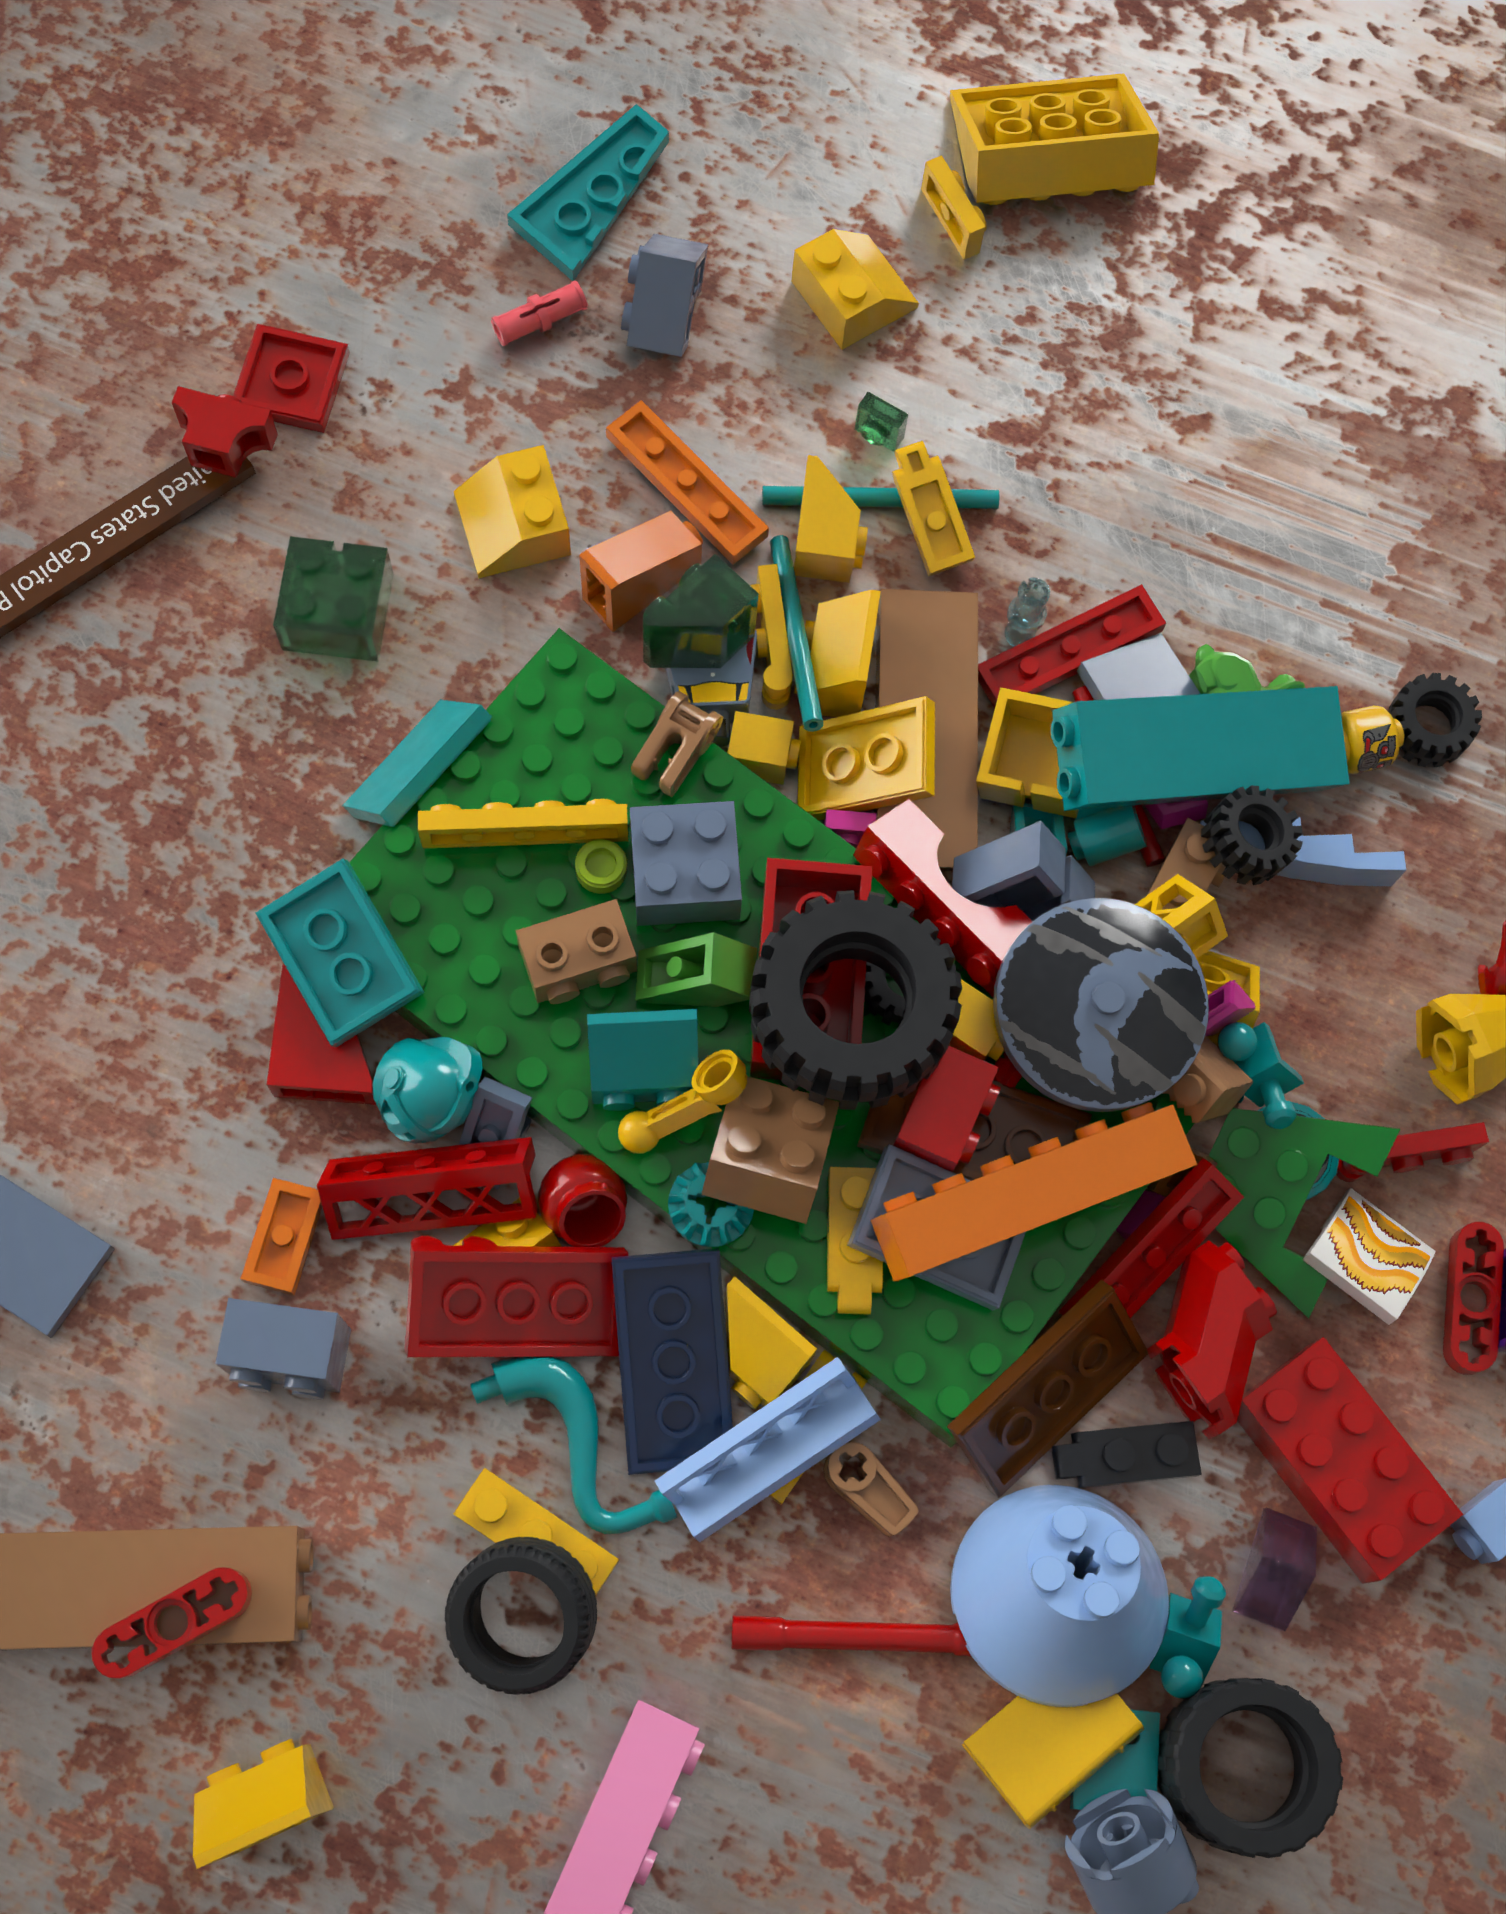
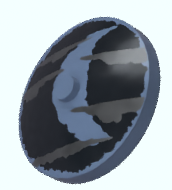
M1089 898L1076 900L1055 907L1035 919L1016 938L1003 958L997 973L993 996L994 1019L1000 1042L1006 1055L1021 1076L1034 1088L1054 1101L1086 1111L1112 1112L1125 1110L1148 1102L1165 1092L1186 1073L1194 1062L1204 1040L1208 1023L1209 1006L1206 983L1201 967L1189 945L1172 926L1156 914L1135 904L1115 899Z

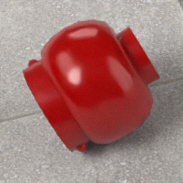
M577 1154L557 1162L543 1177L537 1197L541 1218L556 1236L564 1239L574 1247H601L617 1237L625 1223V1210L628 1198L624 1181L606 1163L592 1155Z

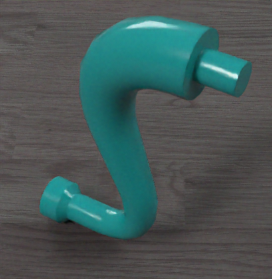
M510 1357L491 1363L494 1375L470 1384L477 1404L503 1395L506 1405L526 1398H541L549 1401L557 1408L562 1415L567 1429L571 1489L574 1504L582 1520L591 1529L603 1534H621L654 1521L666 1523L678 1518L673 1503L662 1495L660 1490L652 1492L649 1500L619 1512H609L601 1507L596 1492L599 1434L597 1408L593 1393L584 1376L569 1362L556 1357Z

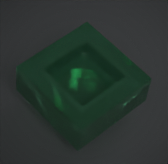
M867 392L858 405L854 430L860 432L862 437L869 443L876 446L883 445L895 452L904 439L909 414Z

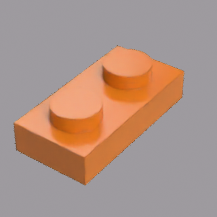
M277 1178L272 1179L240 1278L244 1283L295 1296L323 1208L317 1189Z

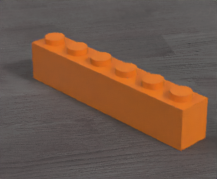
M1151 1102L1122 1112L1121 1115L1124 1123L1108 1129L1106 1121L1103 1119L1075 1130L1078 1140L1070 1144L1061 1146L1058 1137L1029 1147L1027 1149L1031 1158L1014 1164L1011 1155L980 1166L983 1177L966 1183L963 1173L932 1184L935 1192L933 1196L917 1201L915 1193L912 1191L884 1202L883 1205L886 1213L870 1221L893 1281L896 1282L1198 1165L1174 1105L1172 1104L1154 1111Z

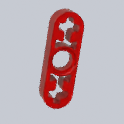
M1472 1222L1454 1233L1449 1245L1443 1355L1450 1368L1463 1375H1473L1490 1368L1498 1355L1504 1242L1498 1230L1485 1222ZM1476 1235L1478 1236L1479 1244L1487 1246L1488 1252L1478 1257L1476 1272L1487 1271V1275L1482 1273L1463 1274V1269L1467 1270L1473 1267L1475 1263V1252L1471 1248H1466L1465 1242L1473 1239ZM1465 1284L1477 1285L1485 1293L1486 1306L1482 1312H1472L1463 1305L1460 1294ZM1459 1320L1465 1323L1484 1322V1327L1480 1326L1472 1331V1345L1481 1349V1355L1473 1358L1471 1362H1468V1353L1459 1350V1344L1468 1341L1470 1338L1471 1325L1460 1326Z
M226 1567L215 1568L103 1630L94 1641L92 1647L94 1666L106 1677L129 1678L242 1615L250 1604L252 1590L248 1579L237 1570ZM219 1579L228 1585L236 1583L238 1591L231 1596L233 1606L227 1609L223 1604H214L206 1608L202 1612L209 1618V1621L201 1625L200 1613L197 1607L188 1599V1596L196 1592V1600L203 1602L215 1595L217 1588L214 1583ZM170 1606L181 1607L188 1617L186 1631L175 1640L163 1638L157 1628L159 1615ZM144 1620L146 1636L157 1647V1650L150 1654L149 1645L142 1644L127 1654L129 1664L126 1667L121 1662L109 1663L107 1655L114 1650L112 1640L118 1637L122 1642H130L142 1636L143 1633L136 1625Z

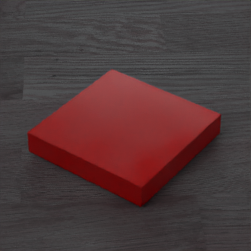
M257 324L233 396L243 403L271 410L274 422L324 433L350 354L349 346L342 342Z

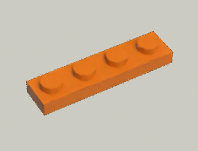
M642 400L606 427V437L732 565L768 537L769 527Z

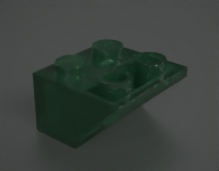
M716 554L703 565L700 563L694 564L684 573L677 589L667 598L663 595L659 596L645 610L643 614V662L650 668H721L755 637L759 593Z

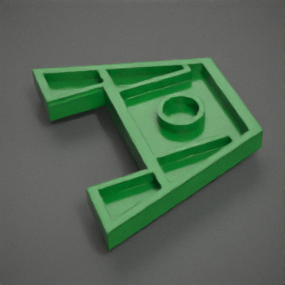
M1233 1108L1229 1112L1209 1156L1218 1163L1216 1168L1244 1198L1215 1229L1309 1318L1328 1279L1303 1261L1304 1256L1283 1247L1328 1154L1378 1177L1400 1129L1296 1116L1292 1124L1286 1128L1275 1129L1266 1125L1263 1111Z

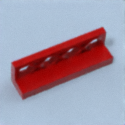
M532 1137L329 1159L316 1185L332 1240L535 1219L538 1213L530 1178V1171L536 1156ZM517 1183L521 1203L503 1204L488 1195L494 1185ZM456 1189L472 1201L466 1209L452 1210L438 1201L437 1198L442 1191ZM405 1195L421 1205V1207L415 1214L401 1215L385 1204L391 1196ZM355 1201L369 1210L370 1213L364 1220L343 1222L338 1202Z

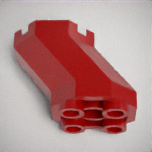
M1210 1240L1186 1256L1181 1266L1164 1337L1147 1349L1150 1359L1158 1354L1160 1355L1163 1365L1158 1367L1155 1372L1159 1381L1184 1417L1194 1422L1202 1418L1209 1425L1201 1431L1209 1440L1237 1423L1255 1343L1273 1330L1269 1319L1277 1314V1309L1270 1296L1261 1287L1254 1288L1242 1271L1245 1269V1264L1238 1251L1228 1242L1217 1247Z

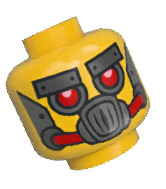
M1376 705L1341 713L1348 773L1359 774L1386 768L1394 763L1399 753V747L1404 743V731L1399 720L1393 719L1392 715L1384 707Z

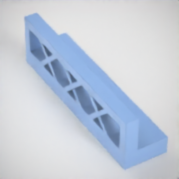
M837 1357L656 1479L655 1483L662 1495L676 1506L692 1536L701 1542L881 1419L853 1375Z

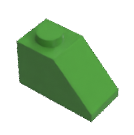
M712 932L639 950L635 1000L642 1003L719 1007L750 1000L752 977L757 960V948Z

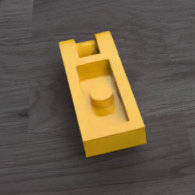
M777 564L758 566L756 584L749 585L748 591L751 614L760 613L761 628L755 629L757 630L756 655L757 658L766 657L767 665L763 674L761 699L766 707L779 710L784 708L790 701L793 674Z

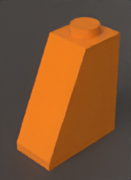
M670 510L586 549L579 555L582 599L612 632L616 631L701 567L703 544L701 535L689 521L682 523Z

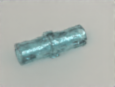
M1029 578L1028 585L1025 580L1021 582L1017 597L1011 601L1008 607L1007 618L1009 622L1005 628V638L1013 647L1035 637L1037 630L1043 626L1046 620L1047 609L1045 605L1050 597V589L1046 582L1039 578Z

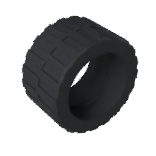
M1230 1678L1204 1684V1687L1200 1688L1194 1696L1183 1699L1177 1707H1173L1166 1717L1168 1720L1164 1729L1159 1734L1158 1773L1160 1783L1158 1784L1162 1795L1170 1803L1177 1820L1181 1821L1187 1828L1186 1831L1196 1839L1208 1842L1209 1846L1255 1858V1856L1265 1858L1282 1857L1283 1853L1289 1851L1296 1852L1305 1847L1306 1843L1313 1837L1317 1838L1325 1829L1324 1825L1330 1816L1334 1815L1338 1806L1337 1799L1343 1785V1776H1341V1762L1343 1761L1340 1748L1337 1747L1334 1739L1335 1733L1329 1722L1324 1720L1319 1713L1320 1710L1311 1700H1306L1299 1695V1691L1288 1685L1276 1684L1274 1680ZM1242 1710L1258 1712L1271 1718L1285 1734L1294 1760V1778L1288 1797L1272 1816L1257 1822H1241L1220 1812L1208 1798L1200 1775V1753L1208 1731L1219 1718Z

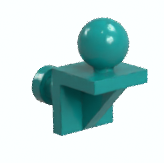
M1241 1022L1226 1025L1219 1033L1218 1048L1226 1058L1232 1060L1253 1080L1252 1085L1244 1095L1258 1107L1266 1106L1263 1110V1117L1267 1126L1275 1129H1283L1290 1126L1296 1119L1297 1114L1293 1103L1286 1101L1284 1094L1304 1084L1302 1076L1281 1059L1268 1024L1263 1022L1254 1028Z
M1200 1576L1195 1580L1191 1588L1192 1600L1173 1593L1169 1595L1168 1619L1165 1633L1149 1668L1161 1672L1163 1687L1170 1695L1176 1698H1190L1200 1690L1221 1648L1222 1611L1216 1608L1222 1605L1226 1597V1590L1219 1580L1211 1576Z

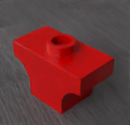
M180 386L176 389L171 403L180 427L186 429L182 444L191 466L237 478L243 461L250 454L261 450L272 451L278 433L271 410L243 403L238 398L228 394L215 396Z

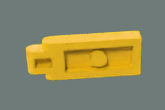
M923 441L895 450V457L900 469L892 471V476L928 577L973 561L975 555L939 456L929 458Z
M829 1167L827 1292H838V1314H871L872 1293H882L883 1261L847 1246L876 1168Z

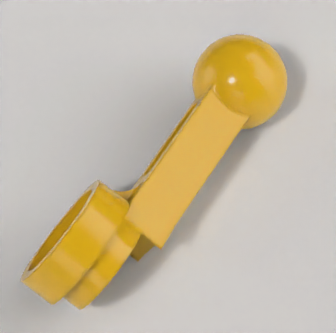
M719 1050L712 1053L694 1071L692 1076L693 1089L647 1112L633 1111L627 1114L621 1120L618 1127V1137L621 1144L630 1152L646 1153L657 1145L660 1138L709 1114L721 1112L722 1110L717 1105H725L732 1102L745 1089L747 1084L745 1064L731 1050Z

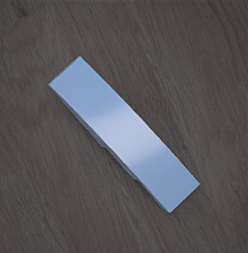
M1301 818L1296 819L1292 825L1301 826ZM1202 820V821L1200 822L1201 825H1203V826L1206 825V823L1204 822V820ZM1238 821L1239 829L1244 839L1253 847L1265 850L1264 840L1258 830L1246 822ZM1302 834L1296 839L1303 842L1301 849L1296 853L1297 857L1277 875L1335 885L1393 886L1406 871L1404 851L1354 853L1352 834L1303 836Z

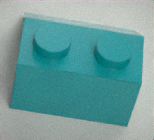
M697 1009L587 1014L593 1104H603L605 1110L611 1111L632 1109L635 1107V1102L656 1101L657 1106L693 1089L692 1076L698 1067Z

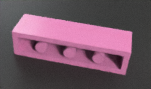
M641 1700L637 1701L544 1914H632L634 1908L624 1904L633 1882L644 1886L658 1854L648 1848L657 1826L665 1830L669 1829L681 1801V1797L672 1794V1791L681 1772L689 1776L692 1775L705 1745L695 1739L700 1728Z

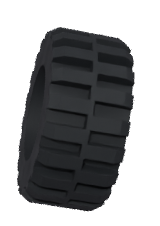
M853 890L839 891L833 903L826 904L823 896L807 901L805 912L799 914L797 911L792 910L781 919L779 931L777 933H769L762 945L761 956L755 963L750 991L749 1012L752 1014L751 1030L754 1041L761 1043L763 1047L761 1057L770 1070L778 1068L783 1073L781 1080L783 1084L793 1092L799 1086L810 1092L808 1100L820 1105H824L825 1098L840 1101L839 1109L856 1110L858 1102L869 1101L872 1109L887 1105L890 1097L896 1094L901 1098L916 1090L920 1080L923 1078L928 1079L935 1071L950 1044L959 1021L962 1005L958 1002V998L962 991L960 973L952 970L955 956L950 945L943 943L939 946L936 941L939 929L929 919H925L921 924L912 919L915 908L903 901H900L897 908L883 904L884 894L869 892L868 899L865 901L855 900ZM843 959L862 960L880 967L895 980L903 993L905 1013L901 1024L890 1036L872 1043L854 1044L834 1039L821 1031L812 1022L804 1009L803 990L811 973L827 963Z

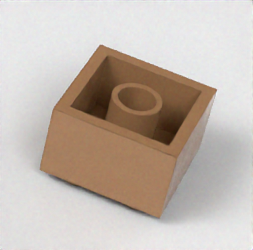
M747 1076V1084L743 1092L735 1100L726 1104L701 1195L806 1224L818 1188L839 1102L825 1098L824 1105H820L808 1100L809 1093L799 1090L793 1092L788 1087Z

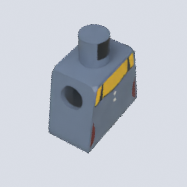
M757 630L664 634L663 660L672 696L677 691H680L689 697L688 702L708 714L715 711L722 715L723 722L713 743L719 747L727 746L730 742V724L734 721L735 711L749 713Z

